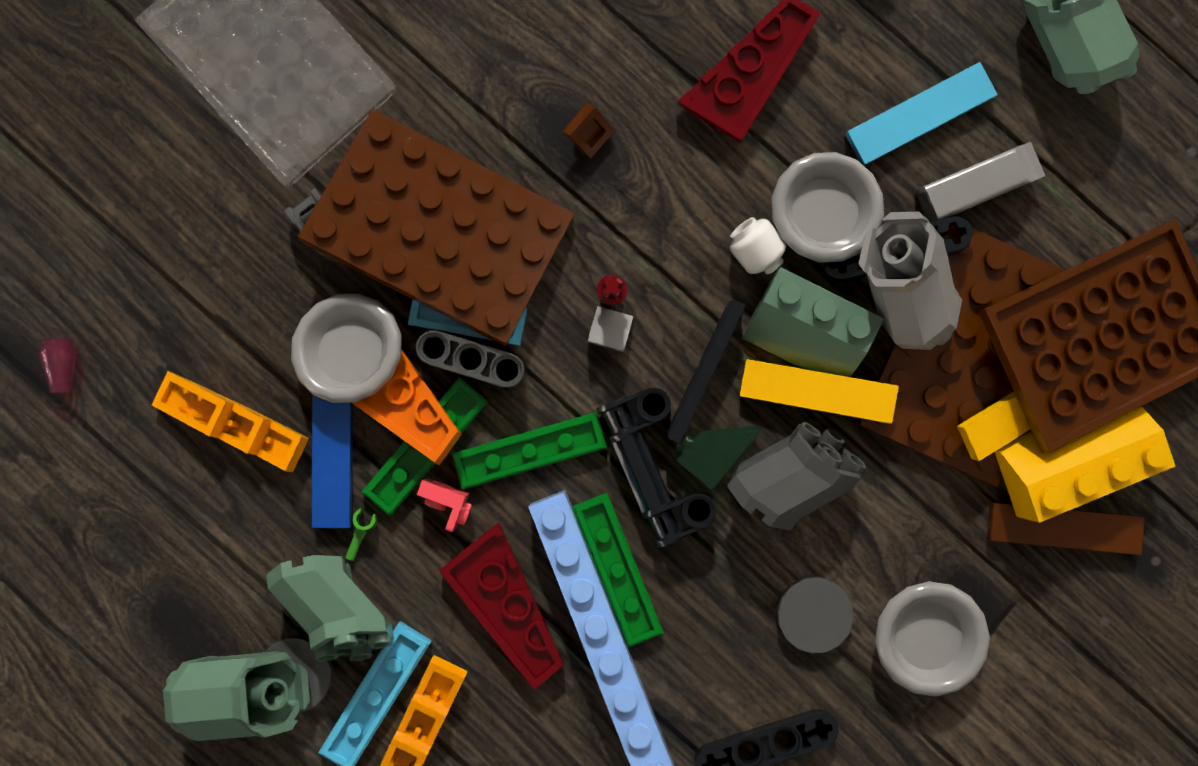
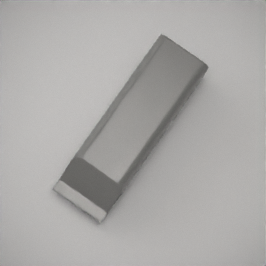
M1028 142L916 190L915 193L925 217L929 222L951 217L1045 177V174L1032 143Z

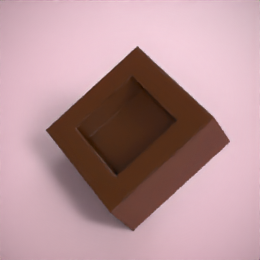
M586 103L562 132L582 154L591 159L615 130L596 107Z

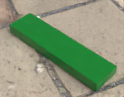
M461 377L455 381L439 400L461 433L464 432L489 402ZM404 441L361 492L388 516H392L436 463Z
M597 412L455 452L452 453L461 489L464 490L607 448Z
M605 492L573 505V511L628 647L664 634L608 493Z

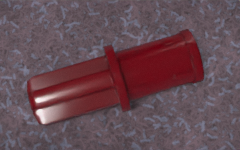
M607 275L600 280L597 286V295L603 303L611 306L618 305L625 299L627 285L622 278L616 275Z

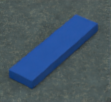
M312 395V528L352 527L353 404L351 402L332 403Z

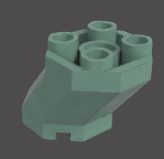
M1023 0L1026 15L1051 64L1053 79L1067 88L1076 87V91L1079 94H1089L1097 91L1106 83L1116 79L1128 78L1136 73V63L1140 58L1138 42L1117 0Z
M311 555L303 557L302 566L292 568V560L280 563L266 574L268 590L309 634L310 649L314 652L316 661H330L339 656H349L350 661H361L371 658L373 656L372 650L388 647L392 644L394 639L392 624L352 580L351 567L348 563L345 564L342 556Z
M279 651L219 657L207 656L182 662L177 670L170 673L166 680V687L163 690L165 720L173 730L182 733L188 739L194 741L252 736L266 738L293 730L298 720H295L298 712L305 710L310 702L307 670L300 664H295L290 660L292 658L287 653Z

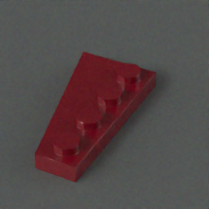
M781 0L743 40L738 42L714 68H711L689 92H686L677 101V105L736 142L741 143L821 12L801 0Z
M498 522L444 565L439 572L535 690L564 666V661L501 524Z

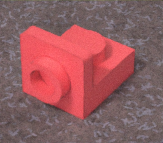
M428 477L422 480L417 495L426 498L424 501L425 505L441 511H446L447 506L453 508L445 530L453 532L458 524L464 526L472 508V504L466 502L469 493Z

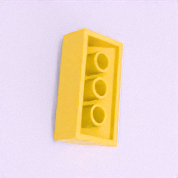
M1142 406L1051 453H1041L1032 430L995 451L1016 516L1038 523L1176 467L1164 430Z

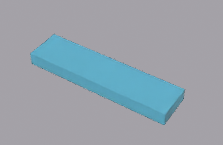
M981 62L858 125L847 131L845 135L859 162L865 166L993 99L998 94Z
M401 621L393 631L394 639L392 644L382 648L318 752L338 766L356 765L432 640Z

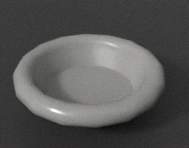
M837 152L813 153L793 162L778 178L771 198L772 220L782 241L798 255L819 263L843 262L860 254L864 235L872 228L879 229L884 218L883 193L874 175L858 160Z
M359 293L336 294L316 303L301 318L292 337L291 362L298 380L312 395L332 403L358 402L376 394L393 377L401 358L402 335L394 315L378 300Z
M931 581L906 587L890 599L878 618L875 637L880 663L892 680L912 693L935 697L957 692L976 678L987 659L990 641L985 615L972 597L951 584Z

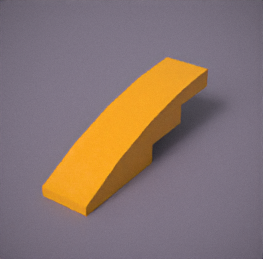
M167 371L152 403V406L210 437L219 438L247 454L256 455L287 472L294 471L309 440L308 437L240 403Z
M433 655L380 766L423 765L468 671Z

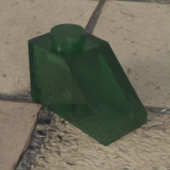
M749 425L698 430L694 436L688 432L683 437L681 443H678L674 450L679 454L674 460L713 490L761 430L756 426Z

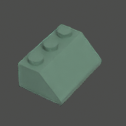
M780 267L773 273L741 339L801 369L851 377L868 353L884 318Z

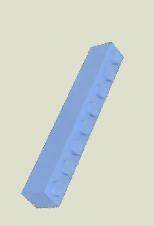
M566 490L531 503L528 508L630 766H675Z

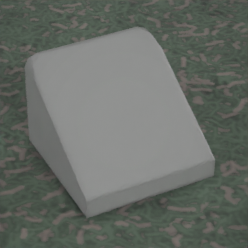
M597 306L587 343L624 352L633 316Z

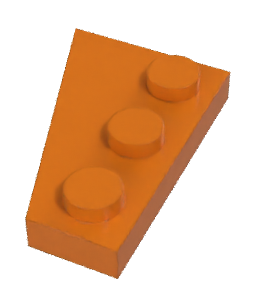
M402 349L401 358L393 377L376 394L358 402H351L438 465L442 463L462 435Z

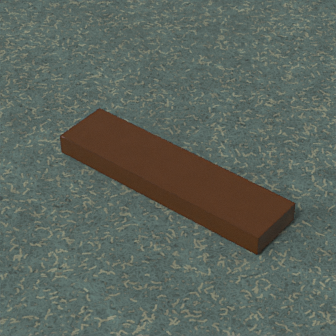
M990 502L987 540L1141 555L1145 517L1069 510L1038 523L1017 517L1012 504Z

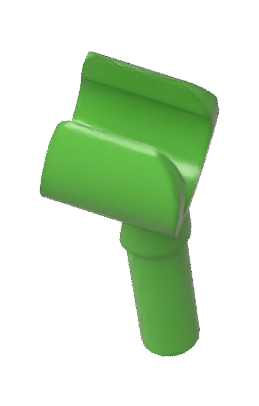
M362 508L353 515V524L356 529L345 556L346 559L354 561L366 532L373 530L378 522L376 514H373L371 523L368 526L362 527L359 523V518L363 513Z

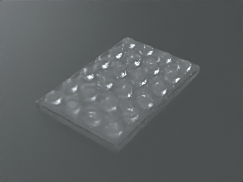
M156 0L134 19L287 189L365 121L372 109L377 110L399 90L319 0Z

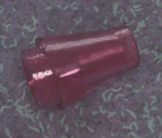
M55 337L40 339L41 348L37 349L48 383L49 393L73 391V377L78 347L74 346L73 338Z

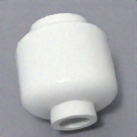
M751 217L732 232L730 237L733 240L730 245V251L749 274H758L763 271L765 274H770L784 262L781 256L784 254L787 244L782 241L778 231L767 219L756 220L754 217Z

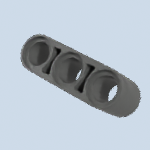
M431 330L425 332L419 337L416 344L418 357L423 362L501 387H516L523 382L526 376L524 362L514 354L440 331ZM440 338L444 342L445 352L440 358L431 359L426 351L427 345L432 339ZM471 349L478 350L482 357L480 366L475 370H467L462 362L464 353ZM513 360L518 366V374L512 381H503L499 377L498 368L502 362Z

